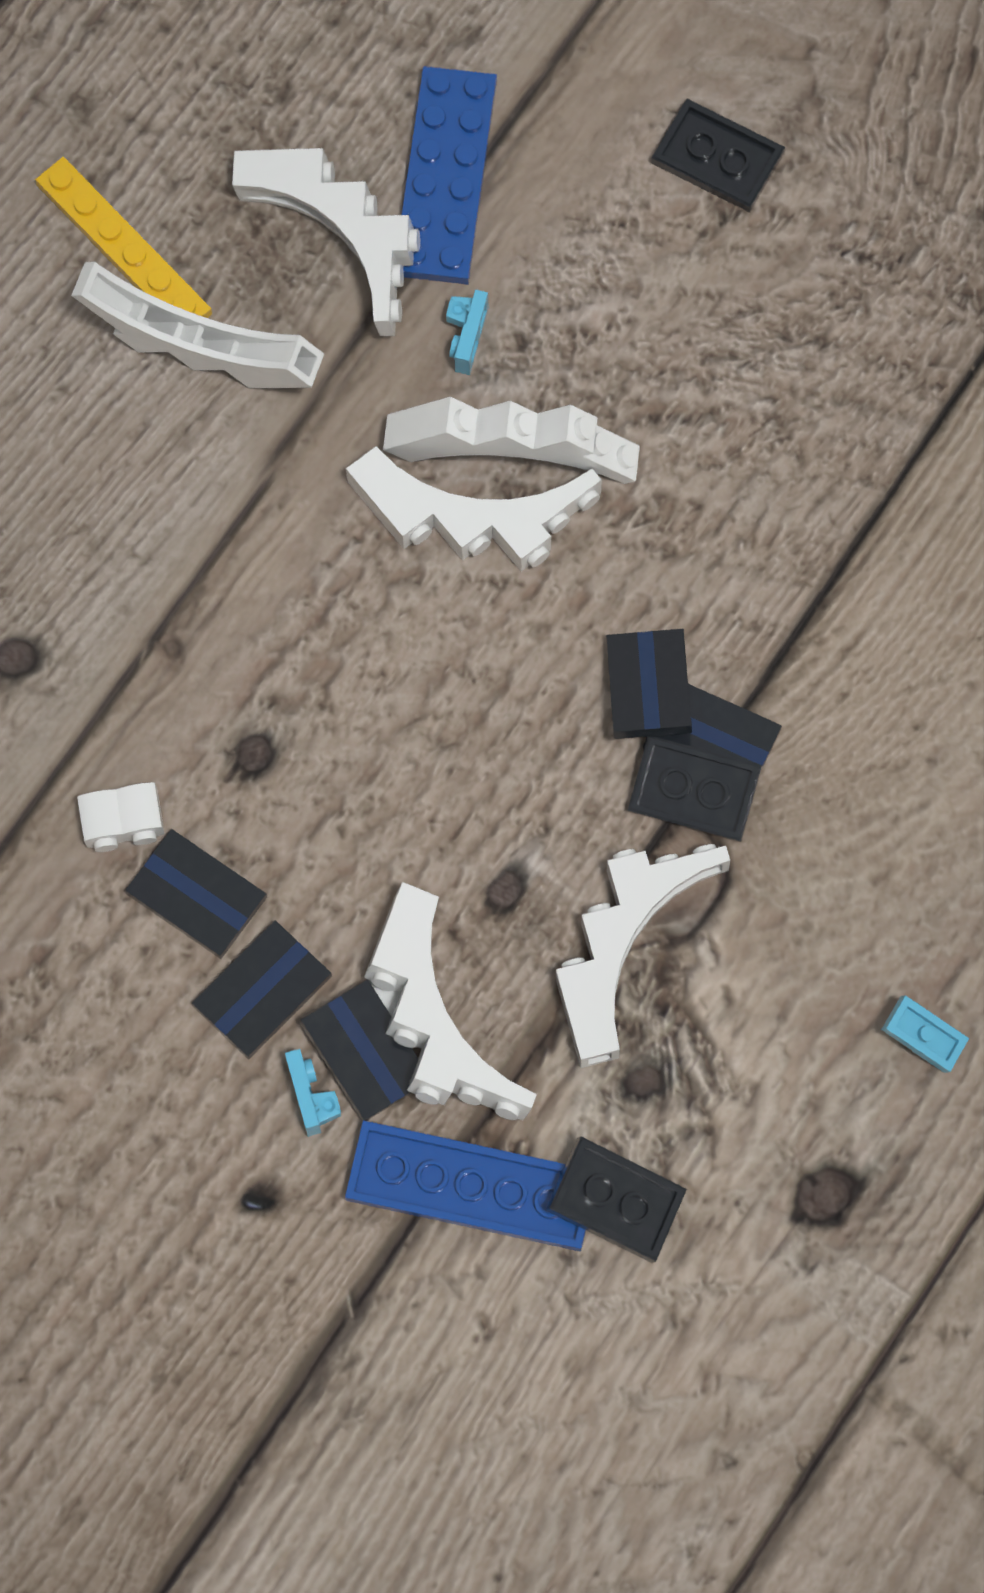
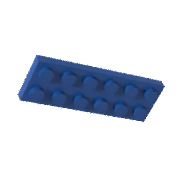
M423 66L402 215H409L414 229H419L420 250L419 252H414L412 266H403L405 278L469 284L497 74Z
M364 1120L362 1122L345 1201L580 1252L586 1230L546 1211L566 1164Z

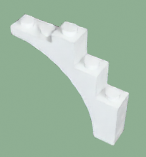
M323 148L234 151L232 186L239 200L271 203L297 210L321 222L338 235L358 257L367 274L372 292L373 321L379 335L395 336L396 322H401L402 304L401 300L397 299V287H403V266H412L414 252H419L420 232L419 229H414L409 215L377 216L376 195H371L366 181L334 182V163L328 161Z
M96 262L84 263L71 295L115 328L113 334L138 353L169 352L192 370H225L248 388H311L324 356L323 352L301 335L274 334L224 324L173 306L125 282Z
M447 397L387 414L383 450L409 462L458 455L528 458L568 465L587 471L593 469L597 474L627 484L636 481L640 446L597 426L598 417L573 405L536 413L512 401L476 409L455 398Z
M377 446L346 468L349 485L403 549L412 543L414 545L422 543L430 536L432 528L435 527L463 561L471 554L477 556L485 551L491 544L490 540L493 538L521 572L530 565L532 568L537 567L550 555L549 551L551 550V535L549 532L551 531L553 534L559 532L569 523L570 516L580 509L586 511L595 505L600 499L599 494H601L602 479L593 469H590L569 483L538 495L509 500L475 499L450 494L422 483L397 467Z
M715 844L703 845L694 849L693 854L678 858L677 854L662 856L656 859L653 865L649 864L646 851L636 853L634 849L620 851L613 855V859L607 860V873L617 906L611 907L609 903L598 904L590 907L587 910L588 913L582 915L581 925L591 960L585 962L584 958L571 959L562 963V968L556 969V982L580 1068L619 1059L620 1049L614 1020L615 994L622 966L633 942L649 920L673 897L699 881L729 871L730 857L726 846L716 848Z
M402 882L393 899L364 978L371 980L379 989L401 992L385 1034L394 1037V1040L402 1046L422 1048L407 1091L414 1093L420 1101L432 1105L438 1103L444 1105L450 1095L454 1093L458 1095L461 1101L467 1104H482L494 1109L495 1113L502 1118L523 1121L532 1109L537 1094L508 1080L482 1060L459 1033L445 1009L437 988L431 957L432 922L439 896Z

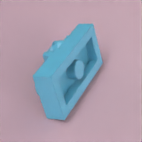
M475 289L473 298L452 296L450 299L446 321L462 327L461 336L454 335L449 354V357L455 359V372L466 375L471 373L489 308L488 292Z
M906 995L900 996L881 1029L944 1073L951 1072L969 1040L967 1036Z
M300 1049L286 1052L285 1056L307 1136L320 1134L321 1125L341 1117L335 1091L312 1094L310 1083L317 1082L311 1058L303 1060Z

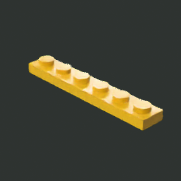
M64 156L35 179L36 185L134 287L205 318H209L212 315L211 307Z

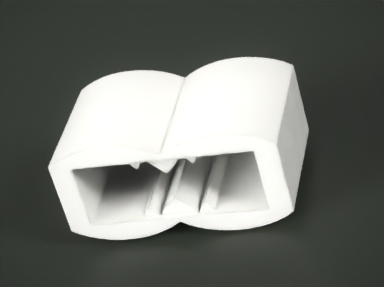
M154 782L134 784L112 790L95 791L77 796L84 842L87 848H94L96 852L115 850L118 848L119 843L125 841H133L134 845L151 844L157 841V836L165 834L158 789Z

